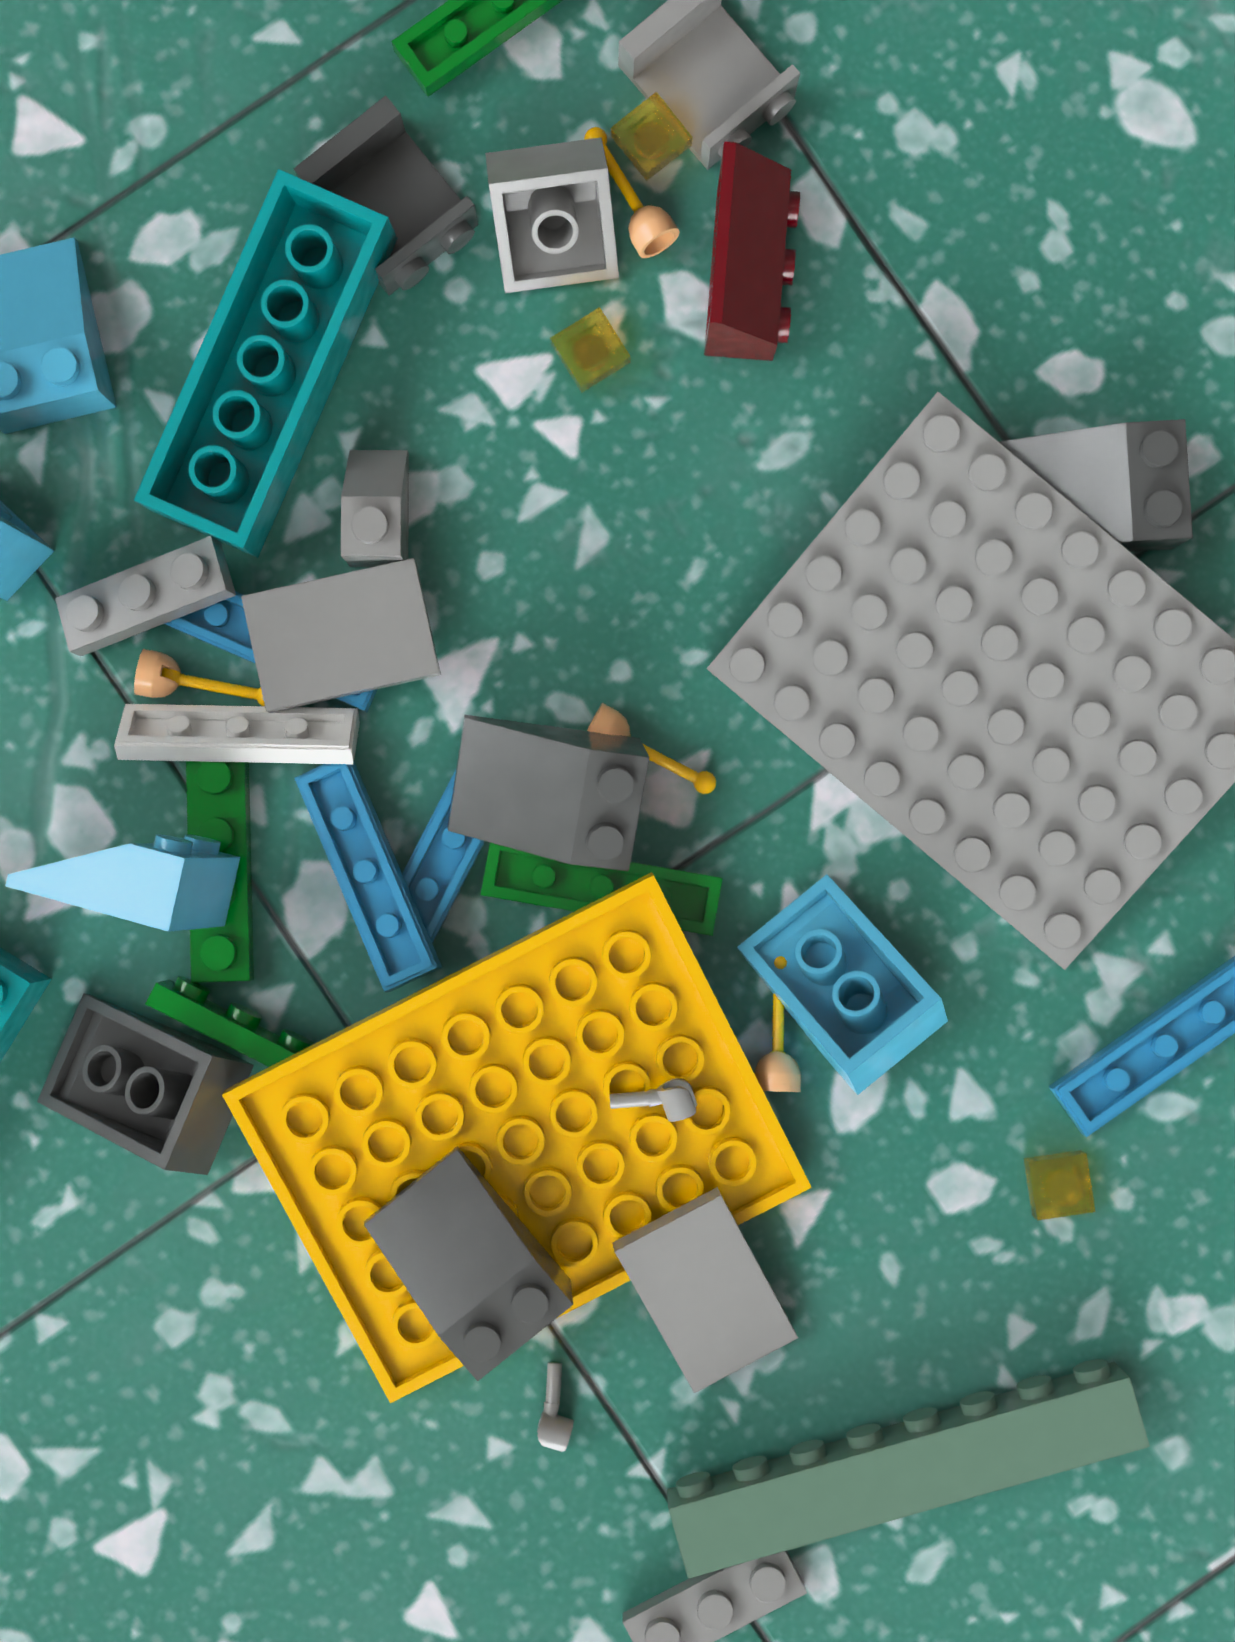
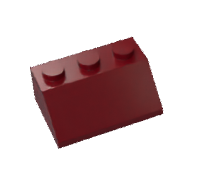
M724 141L720 165L704 356L773 361L778 343H788L791 307H781L782 285L792 286L796 250L785 249L787 228H797L800 192L790 191L791 169L736 142Z

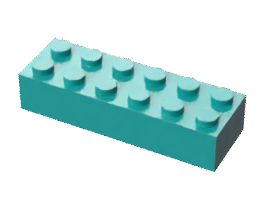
M280 169L277 170L134 501L152 512L202 534L212 536L218 541L252 556L259 557L379 283L375 268L390 257L398 238L389 217Z

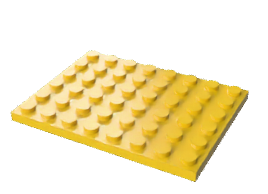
M652 872L225 1089L222 1094L390 1403L464 1365L437 1335L364 1226V1221L457 1146L570 1278L573 1305L560 1316L631 1281L614 1252L613 1242L718 1187L738 1225L812 1188ZM675 1078L684 1079L691 1085L697 1101L695 1115L675 1122L668 1121L662 1104L653 1107L610 1108V1094L643 1092L649 1089H657L663 1083Z

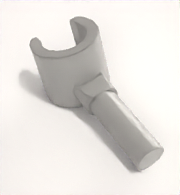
M681 1078L667 1081L657 1089H649L643 1092L610 1094L611 1109L653 1107L662 1104L667 1119L670 1122L684 1120L696 1113L697 1101L692 1087L686 1080Z
M548 1362L546 1399L538 1423L537 1436L542 1446L564 1452L568 1446L574 1420L557 1415L560 1405L562 1363Z

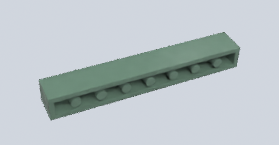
M1104 1359L1089 1360L1076 1365L1073 1368L1074 1373L1051 1379L1047 1375L1029 1377L1018 1382L1016 1390L994 1395L990 1391L973 1393L962 1398L960 1406L939 1412L936 1408L932 1407L917 1409L907 1413L903 1417L904 1422L883 1428L875 1423L864 1424L849 1430L846 1434L847 1438L824 1444L822 1440L804 1441L793 1446L789 1450L790 1454L770 1460H767L765 1456L748 1457L735 1463L732 1471L711 1477L708 1472H696L686 1475L676 1482V1487L667 1489L669 1513L688 1579L1148 1448L1150 1445L1131 1379L1115 1362L1108 1363Z

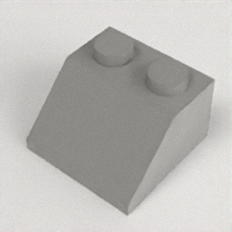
M602 138L485 153L505 293L619 278L608 166Z

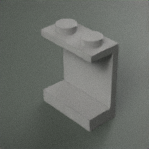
M667 0L619 41L618 66L708 170L722 158L724 141L736 142L747 147L752 140L750 134L765 121L772 126L788 114L796 103L794 97L800 72L792 64L780 74L721 6L722 0Z

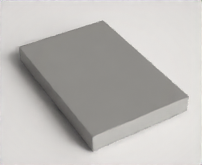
M414 558L241 596L265 709L269 713L441 675L417 562Z
M718 1187L612 1243L615 1254L694 1393L798 1339L788 1316Z

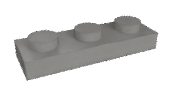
M209 536L59 596L55 600L69 652L78 656H84L236 596L222 544L214 537Z
M788 1551L689 1578L624 1612L623 1624L632 1642H715L807 1594V1591Z

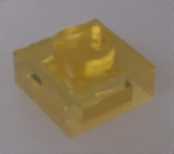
M657 92L611 127V137L646 181L692 146L691 134Z
M600 307L550 338L552 347L581 393L631 363L630 354Z
M1078 1150L1024 1158L1032 1216L1037 1221L1096 1212L1087 1153Z

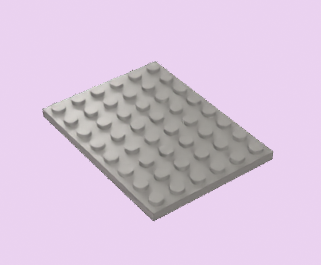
M939 392L934 395L707 667L708 671L1064 970L1235 783V639Z

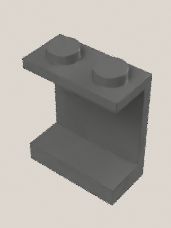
M386 95L293 168L298 178L389 217L398 239L390 257L375 268L379 284L389 296L400 287L402 290H408L418 284L428 273V265L445 251L448 254H453L463 248L474 236V228L479 225L473 202L468 196L461 200L406 133L401 113Z

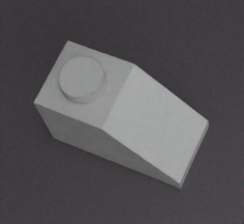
M350 450L341 494V557L350 567H375L407 560L409 537L408 450Z

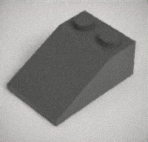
M1185 419L1125 422L999 441L1000 444L1128 551L1172 550L1193 538Z
M464 715L447 827L448 831L571 865L629 871L650 757L640 738L608 735L577 729Z
M83 993L37 1102L163 1170L208 1175L233 1116L222 1094L225 1089L248 1078L254 1065L210 1043L93 995Z
M458 1146L364 1221V1226L437 1335L477 1381L482 1379L573 1305L570 1278Z

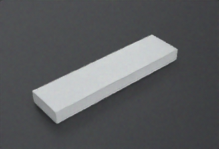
M125 704L114 747L118 760L354 765L360 721L358 708L294 707L269 713L266 711L265 706Z

